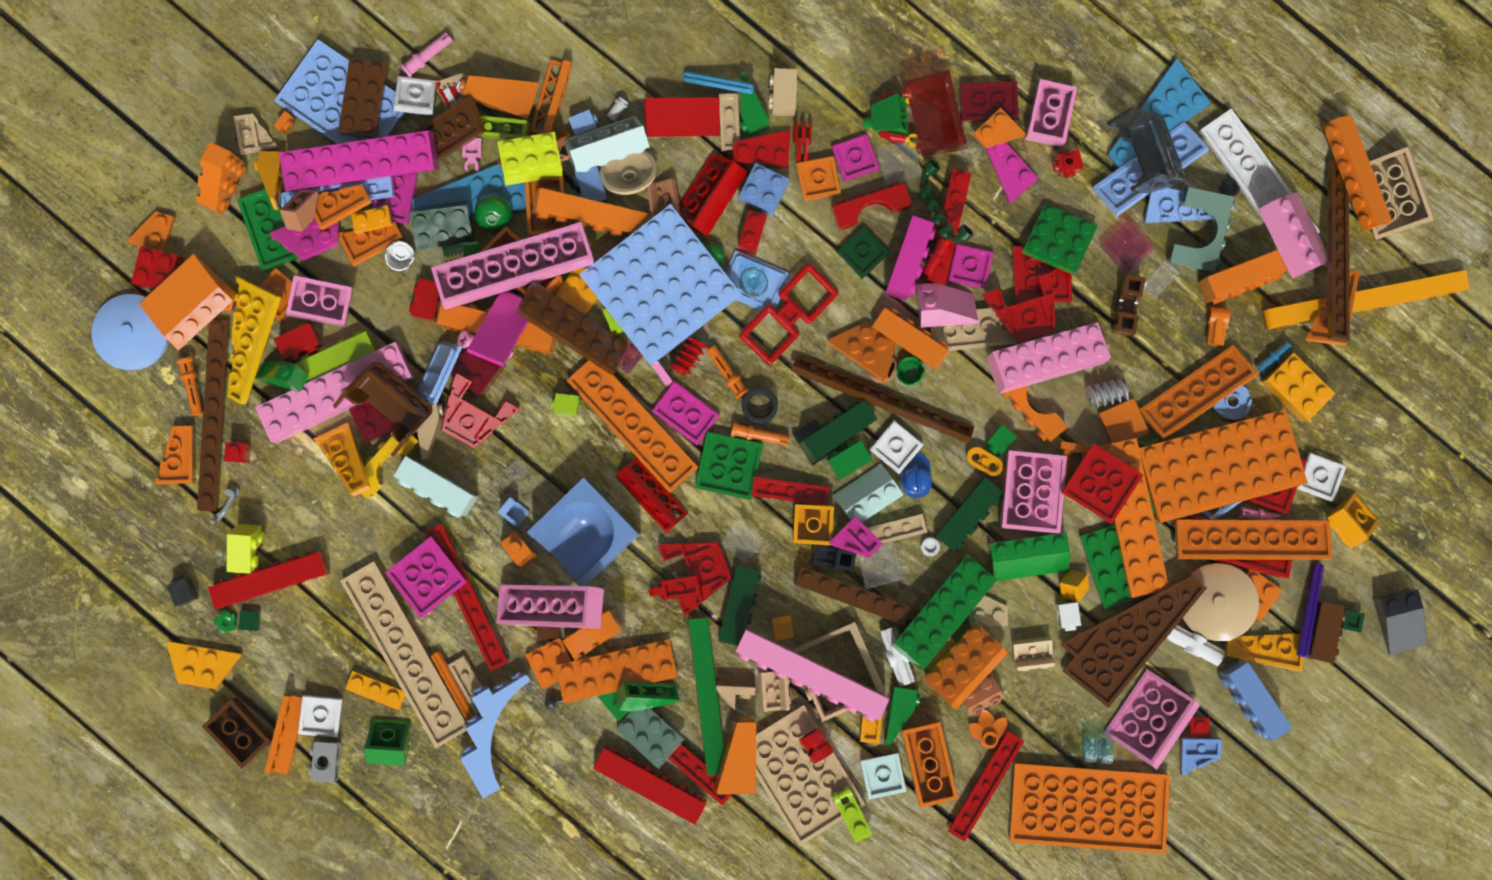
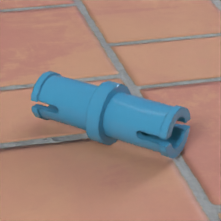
M1285 341L1276 350L1270 351L1268 356L1256 365V368L1264 375L1274 365H1279L1281 360L1293 351L1294 348L1289 342Z

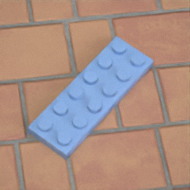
M1183 122L1093 187V192L1117 217L1208 152L1209 147Z

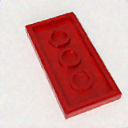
M720 97L644 98V128L646 137L720 136Z

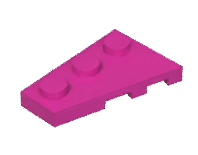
M1007 143L997 144L986 149L1009 204L1039 179Z

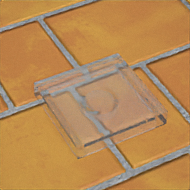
M907 142L876 148L885 186L922 176L916 148L909 147Z

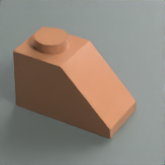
M301 189L280 209L288 230L303 231L313 221L318 197L317 191Z

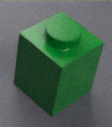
M1002 424L985 443L988 445L987 449L992 454L1002 455L1017 436Z

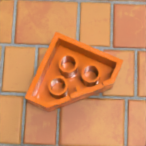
M209 142L200 161L203 173H200L197 187L200 188V194L196 195V202L222 215L229 207L231 195L237 191V183L240 177L244 176L247 164L229 150Z
M606 608L602 610L601 629L581 628L578 631L573 629L565 634L566 639L563 640V643L574 660H577L625 629L614 609L608 610Z

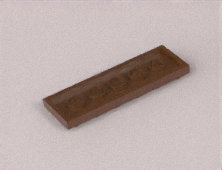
M534 280L529 284L515 312L611 375L615 373L628 345V342Z

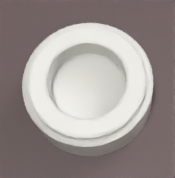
M928 537L921 542L920 549L926 556H935L940 550V544L937 539Z

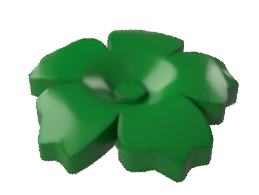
M226 610L220 611V616L213 620L214 625H219L217 627L219 633L225 634L227 630L231 632L237 627L234 624L237 622V616L235 613L230 614Z

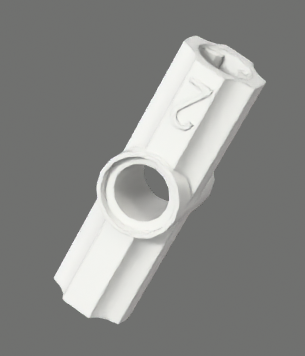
M1178 625L1166 638L1183 647V650L1196 657H1201L1216 666L1222 662L1225 655L1223 649L1207 642L1208 640L1194 632L1190 633Z
M893 626L880 631L887 650L886 655L889 664L893 667L899 687L915 682L909 660L891 646L899 636L897 627Z

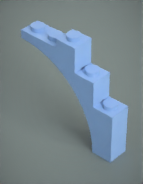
M517 672L510 677V681L495 685L493 691H490L487 685L485 687L481 685L472 691L473 694L469 695L480 713L479 717L477 715L471 717L466 721L467 724L464 725L475 746H467L461 750V754L458 756L483 799L500 789L491 763L493 729L509 699L520 688L530 682L527 674L524 672Z

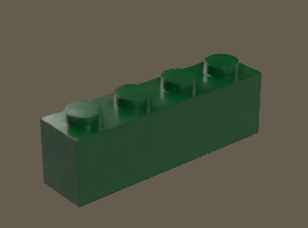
M857 400L848 407L849 411L846 413L843 411L833 416L834 421L831 423L826 421L818 426L819 431L814 434L810 431L802 437L804 441L799 445L812 463L878 419L865 400L861 403Z
M986 477L982 478L934 537L951 551L955 549L960 550L965 544L964 538L968 534L971 536L978 528L976 524L979 520L984 521L990 514L988 511L992 505L996 506L1002 500L1000 495L1003 491Z
M736 566L718 641L738 646L746 624L751 623L753 613L749 611L751 605L755 606L757 598L754 590L755 586H760L762 578L761 575H758V570Z

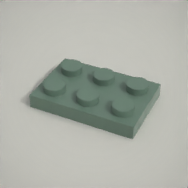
M651 708L636 712L631 711L616 728L628 742L658 769L684 740L677 731Z

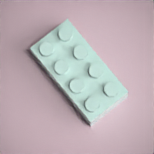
M636 116L563 140L570 162L577 172H586L593 166H603L611 160H621L626 158L628 154L641 153L646 148H649L644 127Z
M405 456L394 474V477L398 479V484L406 488H414L413 492L421 497H430L431 503L438 507H447V512L455 517L467 516L478 496L407 456Z

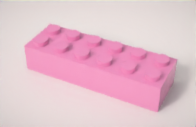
M1097 322L992 352L986 359L998 393L1001 394L1102 365L1111 356Z
M500 585L496 624L601 629L604 589L590 586Z

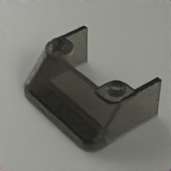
M1130 107L1107 122L1108 126L1119 128V135L1123 141L1133 144L1143 175L1138 178L1137 184L1130 187L1131 191L1149 194L1185 181L1186 176L1166 121L1159 113Z

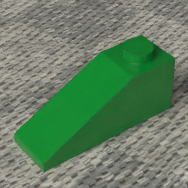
M742 72L741 81L749 82L745 72ZM754 90L752 94L741 92V122L739 124L743 132L747 131L749 136L770 126V121Z
M284 361L263 362L255 379L301 392L309 375L295 364Z
M623 681L614 694L618 711L636 712L676 703L680 700L676 684Z
M893 686L884 741L885 745L890 746L914 712L915 705L919 706L920 694H917L918 690Z

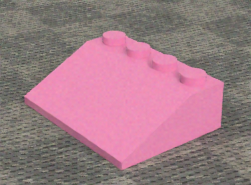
M1298 192L1283 196L1258 209L1292 279L1328 262V252Z
M1006 451L999 528L1060 533L1064 494L1061 492L1065 485L1067 456Z
M1146 670L1104 734L1155 769H1158L1200 705L1187 694L1149 670Z

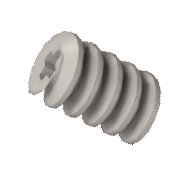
M1117 378L1115 382L1109 380L1108 384L1105 381L1101 382V385L1096 383L1093 385V388L1090 385L1086 386V396L1090 407L1094 403L1096 408H1099V402L1107 406V400L1114 404V398L1118 402H1121L1122 396H1124L1126 401L1129 400V390L1125 379Z

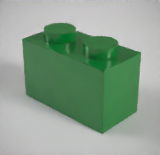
M853 440L845 445L846 450L841 453L837 450L829 455L830 459L827 462L839 481L873 460L861 441L856 442Z

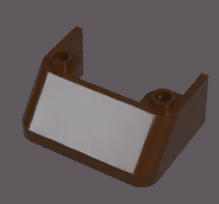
M372 362L344 389L333 405L336 409L345 399L355 405H362L367 400L396 425L392 430V436L399 442L390 454L393 457L433 412L429 402L380 362Z

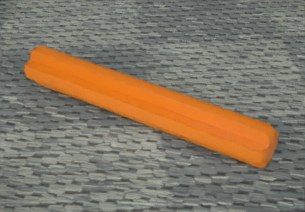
M441 651L431 654V659L467 721L475 716L472 708L447 666L448 664Z

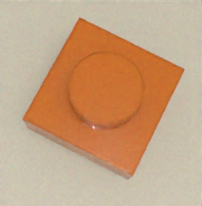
M284 111L274 124V127L285 135L286 132L293 128L295 119Z

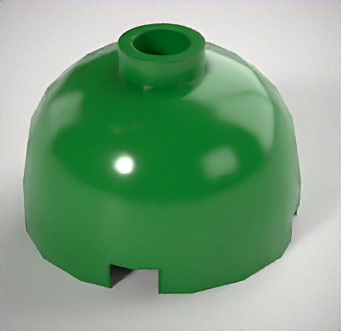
M488 193L483 195L477 202L474 210L475 220L483 230L499 232L510 224L513 216V207L507 198L505 199L503 196H500L501 194Z

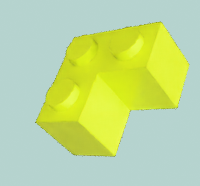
M238 524L227 534V572L251 573L258 566L259 558L256 556V549L264 541L262 525Z

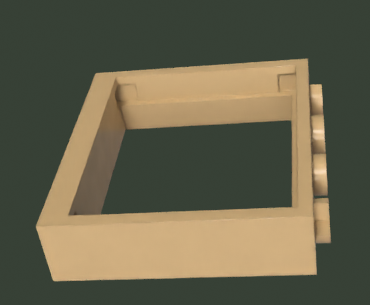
M854 621L791 649L799 653L850 630L876 689L875 691L887 694ZM809 689L805 690L808 700H813L816 706L812 708L816 718L821 717L822 722L848 711L843 704L824 712L818 696L810 692Z

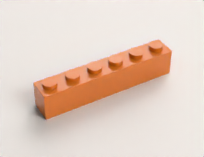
M1352 115L1336 118L1324 124V132L1362 231L1372 230L1392 222Z
M543 188L536 190L532 213L537 214V217L541 219L551 217L555 218L556 222L564 224L567 221L574 224L581 222L583 228L590 226L593 227L592 230L598 232L607 230L611 231V234L615 236H622V234L630 236L647 223L651 216L649 213Z

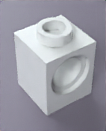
M1078 602L1055 604L1059 628H1064L1065 631L1076 630V626H1081Z

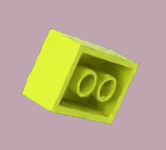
M555 132L497 142L506 186L563 176Z

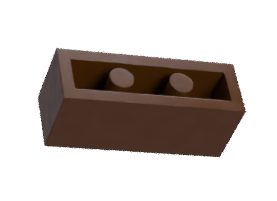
M1318 601L1309 655L1305 658L1335 663L1339 655V649H1337L1338 641L1342 638L1341 625L1346 618L1345 606Z

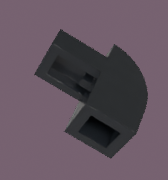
M814 545L811 564L854 571L856 554L843 549Z

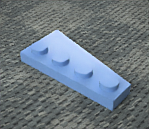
M1159 186L1149 194L1144 223L1212 219L1202 210L1180 206L1184 191Z

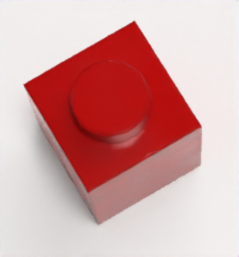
M225 442L224 461L250 464L251 444Z

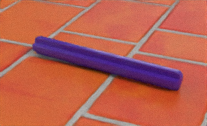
M1314 563L1312 566L1296 653L1300 657H1308L1324 572V565L1320 563Z

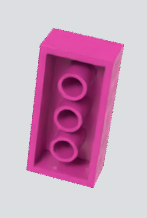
M912 216L885 294L904 301L914 295L917 283H914V281L921 275L923 265H920L921 261L924 262L925 258H927L930 247H927V244H931L936 229H933V222Z

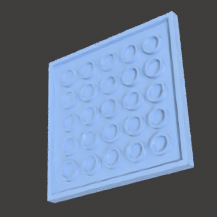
M671 204L597 260L594 265H591L579 274L651 366L742 296Z

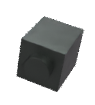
M179 576L172 579L171 584L166 585L175 607H180L199 599L191 578Z

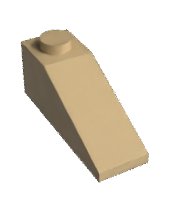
M427 401L432 406L433 412L417 430L421 460L428 461L442 422V415H444L443 404H440V401L437 404Z

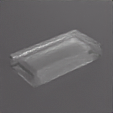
M1166 259L1145 281L1143 291L1155 300L1180 274L1181 270Z

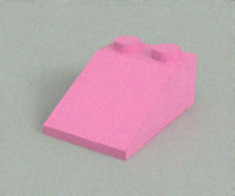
M938 283L917 284L916 302L921 327L979 323L972 293Z

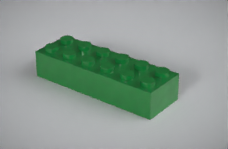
M969 555L965 556L891 646L920 671L925 669L991 589L997 579Z

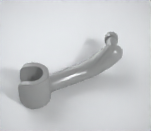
M231 485L229 489L225 490V495L229 497L222 510L216 513L214 518L210 520L212 524L220 521L227 514L233 500L239 495L240 490L235 486Z

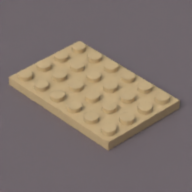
M804 704L756 734V776L799 846L843 819L831 793L839 792L848 785L859 808L865 806L863 799L834 752L815 764L808 757L809 751L804 750L799 739L818 728ZM848 797L841 799L842 804L849 801Z

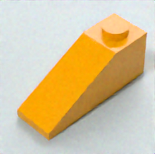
M259 151L258 159H255L254 163L255 170H258L274 210H278L283 184L280 152Z

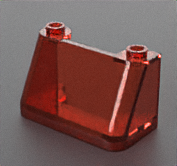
M949 69L904 81L906 86L902 88L904 99H909L919 141L915 145L917 153H922V157L968 149Z

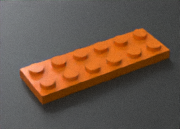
M1232 345L1140 409V413L1164 441L1251 381L1258 373L1238 349Z
M669 639L555 665L564 704L616 692L623 681L655 683L678 677Z

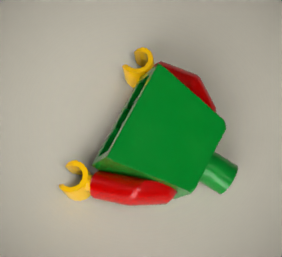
M907 89L904 91V94L901 92L885 93L877 103L872 104L871 116L863 118L864 128H873V131L881 138L891 142L902 144L907 142L909 147H916L917 143H912L910 139H917L918 136L916 134L906 136V134H909L906 104H911L914 100V97L907 96L912 95V90Z

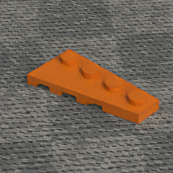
M1349 270L1350 323L1360 275L1359 271ZM1327 295L1306 337V341L1346 346L1347 342L1328 339Z

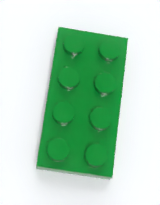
M266 189L237 199L262 271L299 259L295 256V253L285 249L278 241H274L269 234L285 227L280 213V202L278 210H274Z
M1112 525L1079 536L1103 609L1105 610L1141 598V596L1131 598L1129 595L1115 526Z

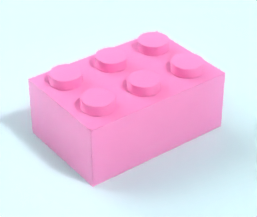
M1042 79L1039 80L1035 89L1025 140L1062 148L1066 143L1077 87Z
M294 276L286 314L291 317L346 327L353 289L348 286Z

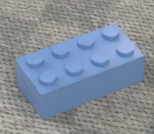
M1236 660L1218 672L1221 676V683L1225 688L1230 689L1232 692L1231 698L1237 705L1240 704L1243 709L1241 711L1246 720L1252 722L1254 725L1252 729L1258 737L1261 736L1264 739L1274 741L1292 729L1248 662Z

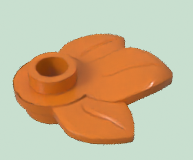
M984 710L979 715L978 723L969 724V731L973 738L980 740L983 747L992 749L998 745L999 738L1006 733L1007 720L1005 717L995 720L990 712ZM988 735H991L993 738L991 742L986 741Z

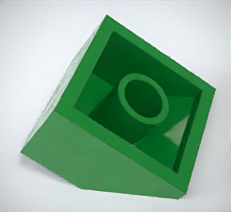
M372 718L364 747L366 763L405 766L409 752L411 721Z

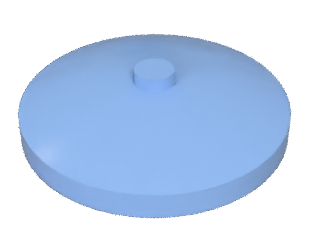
M124 294L114 297L99 309L92 324L94 347L105 362L116 368L131 371L144 369L154 364L163 355L169 341L161 334L139 305L146 298L144 296Z

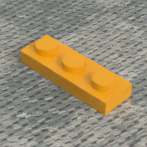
M352 671L345 688L348 691L396 710L401 709L405 699L402 689L356 671Z

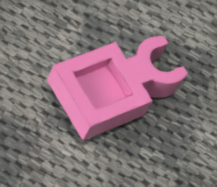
M476 138L462 147V157L468 158L464 164L467 172H469L471 164H475L476 171L480 170L477 158H482V138Z

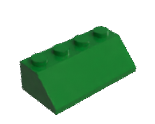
M1067 533L987 543L991 573L997 581L1069 571L1070 549Z

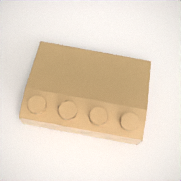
M1406 147L1370 161L1392 218V222L1372 229L1376 240L1436 220L1411 148Z

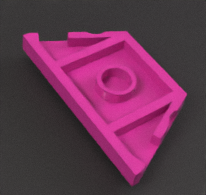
M314 218L303 231L288 230L285 226L269 234L274 241L276 240L281 243L285 249L295 253V256L303 261L338 246L339 221L321 230Z

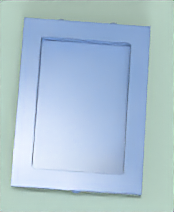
M736 250L725 273L742 294L736 300L760 311L767 304H771L775 309L777 308L781 299L778 292L788 283L791 276L788 272Z
M443 340L438 344L418 387V394L426 401L437 404L462 349L457 344Z

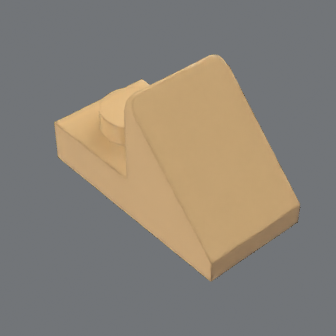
M721 684L716 686V690L734 710L736 695L744 699H751V695H755V686Z

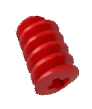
M692 336L693 338H686L689 345L682 344L685 351H677L680 357H673L676 364H669L674 371L687 378L685 374H692L689 369L690 367H697L693 361H701L697 355H705L702 348H709L694 336Z

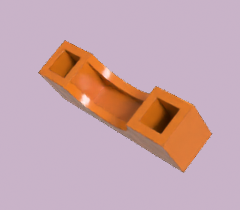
M1029 386L1001 393L1004 398L1008 397L1012 401L1011 406L1016 412H1021L1025 416L1024 421L1029 427L1033 426L1038 431L1036 435L1041 441L1051 442L1068 427L1056 412L1041 414L1030 407L1027 401V389Z

